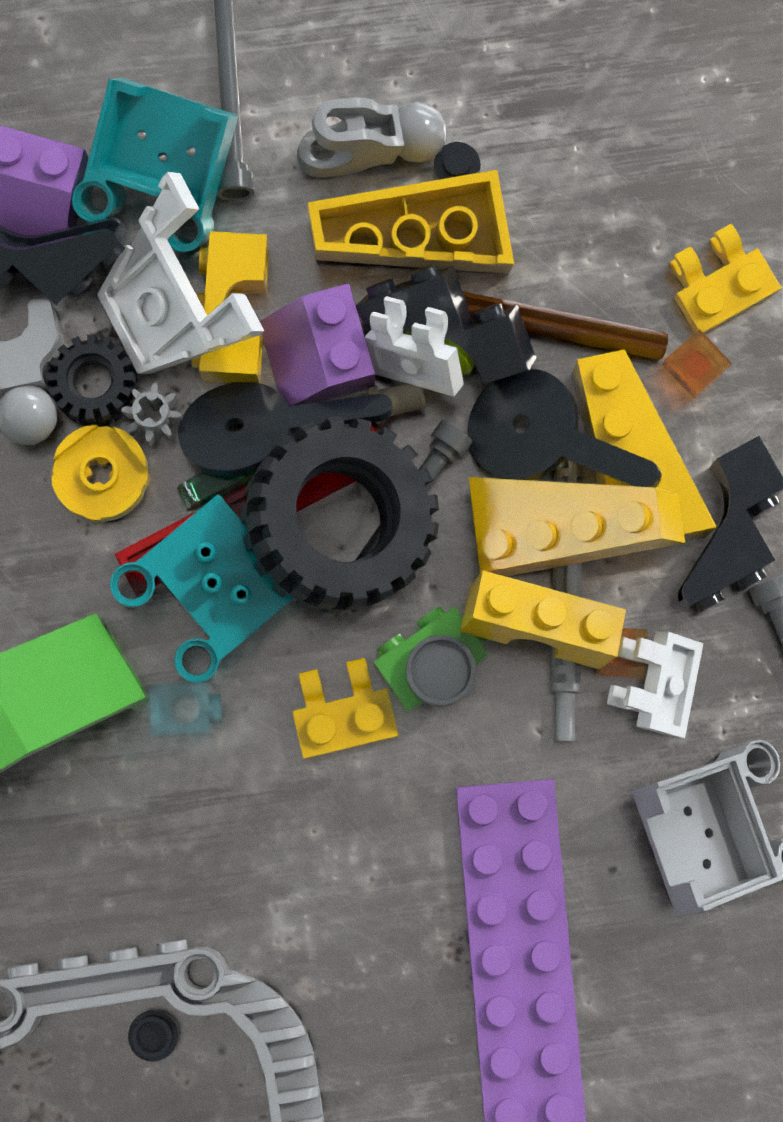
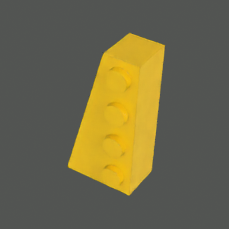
M469 477L480 573L487 571L508 577L685 543L679 494L653 487Z

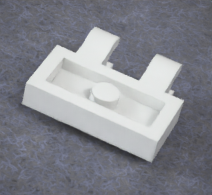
M386 296L383 300L385 315L372 312L370 315L372 329L365 336L375 374L454 397L464 383L457 348L444 344L448 328L446 312L427 307L425 310L426 325L414 323L412 325V336L403 333L406 319V305L404 301Z
M655 631L653 641L644 638H637L636 641L621 637L618 657L649 664L644 690L632 686L623 688L610 685L607 704L639 712L636 727L669 737L685 739L704 643L665 631Z

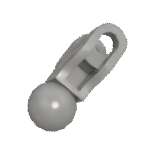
M363 97L332 99L323 102L317 108L312 119L313 130L308 131L302 138L297 149V159L306 174L318 178L348 176L377 165L393 164L398 155L405 161L421 163L435 157L442 150L446 141L447 126L441 113L426 103L413 102L398 109L397 104H377L375 101ZM333 116L338 117L342 121L328 126L326 118ZM316 145L322 146L326 150L334 151V155L328 161H319L313 157L310 149Z
M47 297L30 300L28 303V326L21 336L10 341H0V431L8 440L20 445H36L46 440L56 427L57 407L50 396L47 372H52L49 363L52 357L58 359L61 355L57 349L64 344L57 312Z

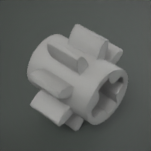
M157 383L152 384L150 392L141 394L138 390L133 389L132 393L135 400L132 407H122L124 416L135 419L127 429L129 434L133 437L142 431L149 446H153L155 437L163 435L172 441L174 437L170 429L173 422L180 423L183 420L182 413L170 410L178 402L176 394L173 392L164 398L160 395ZM152 407L156 412H160L162 418L154 422L151 418H147L144 412Z

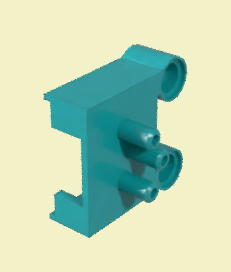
M122 77L109 78L84 179L75 187L72 194V204L75 212L80 218L88 222L114 217L123 210L126 203V193L123 186L159 197L162 189L158 184L167 172L180 173L199 207V210L191 217L197 224L198 234L195 240H189L181 234L179 228L168 238V242L171 248L181 252L191 251L206 244L209 241L210 231H214V221L211 214L239 115ZM95 186L103 189L107 195L108 204L104 211L97 209L92 203L91 192Z
M219 494L137 562L125 563L119 566L112 574L110 581L111 593L115 600L123 606L134 608L144 605L152 597L155 588L154 579L157 577L208 637L207 640L196 638L181 643L176 649L173 658L174 667L178 674L185 680L194 683L204 682L211 678L217 671L219 661L294 598L289 594L282 598L271 589L275 583L267 574L260 577L253 566L258 560L253 551H246L243 537L247 534V527L241 524V520ZM206 549L209 552V556H202L201 550ZM127 572H138L147 581L146 592L138 599L125 598L118 590L119 579ZM208 580L215 582L214 588H210L207 585ZM237 591L243 592V599L237 598ZM192 646L203 647L210 657L209 667L201 674H190L182 665L184 652Z

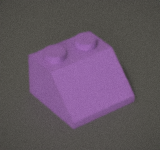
M0 125V225L23 235H39L75 226L78 214L75 212L72 204V194L75 187L84 179L89 159L86 150Z
M349 283L301 296L259 321L264 329L262 336L278 392L286 399L289 406L328 401L368 390V387L375 386L374 368Z

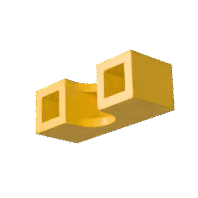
M210 231L209 246L201 247L199 254V275L206 276L205 293H197V297L207 315L232 293L267 294L270 252L267 234ZM261 334L192 359V367L199 368L204 383H260L263 336Z
M482 571L469 587L460 632L503 644H508L514 639L542 642L555 648V658L601 669L618 655L626 609Z

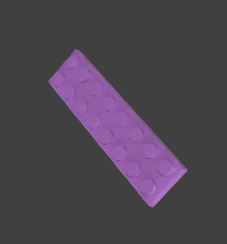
M554 779L456 787L484 1122H586Z

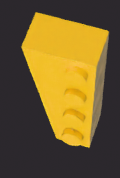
M497 170L307 202L316 260L419 268L437 264L438 269L454 266L455 270L509 274L514 266Z
M620 350L577 359L572 371V377L586 435L653 461L662 473L661 481L656 488L679 494L685 541L708 536L717 526L626 351ZM594 471L597 484L630 486Z

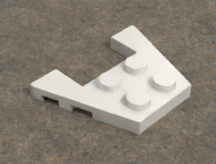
M167 172L158 184L162 189L153 207L146 206L138 220L141 225L140 231L131 246L124 245L125 250L117 258L97 294L138 374H152L259 336L264 332L245 294L232 293L209 315L205 313L168 242V238L199 210L180 173Z

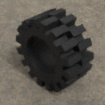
M87 334V340L81 341L79 336L72 338L73 345L67 348L63 344L57 349L61 355L58 359L52 357L49 363L52 372H47V381L51 387L49 391L52 398L69 419L74 422L78 420L83 426H91V423H97L99 427L107 426L106 421L112 418L115 422L122 418L120 415L122 407H132L133 405L131 402L132 397H134L132 390H138L136 386L138 377L130 358L119 344L116 346L112 339L105 336L103 340H98L95 334ZM91 364L104 366L111 374L110 387L103 395L96 398L82 396L75 387V380L79 371Z

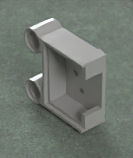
M754 740L726 749L720 753L715 762L632 791L676 917L703 912L766 886L783 884V837L768 840L750 790L751 788L771 783L780 772L779 755L770 743L763 740Z

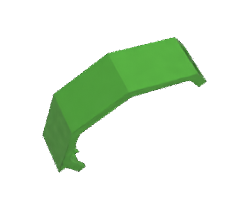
M96 613L0 653V773L26 757L126 709L136 711L152 701L106 623Z

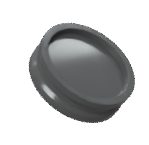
M446 635L431 636L419 642L411 651L406 664V679L411 691L421 701L433 706H448L460 701L470 691L476 676V664L471 651L460 640Z

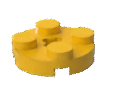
M91 425L79 428L60 443L53 458L55 462L51 478L56 496L70 512L94 523L116 520L130 513L140 503L150 484L148 461L140 445L130 434L115 427ZM96 462L102 467L109 463L113 467L109 473L110 480L104 485L101 482L91 484L88 481L93 475L90 467Z

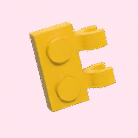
M732 224L715 232V237L709 240L713 250L724 264L723 268L705 277L700 260L691 246L673 256L674 260L669 262L674 274L684 287L683 290L674 296V299L697 338L782 289L758 248L745 254L741 238Z
M365 658L346 662L354 696L325 702L318 669L298 674L306 708L294 710L292 713L303 759L399 736L388 689L373 691Z

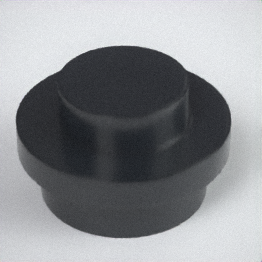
M448 143L443 146L442 150L434 158V173L438 180L479 173L481 165L479 155L473 147L466 143Z
M148 1010L138 1015L131 1023L128 1032L131 1050L137 1057L149 1062L160 1061L168 1057L176 1048L179 1039L176 1022L169 1014L160 1010Z

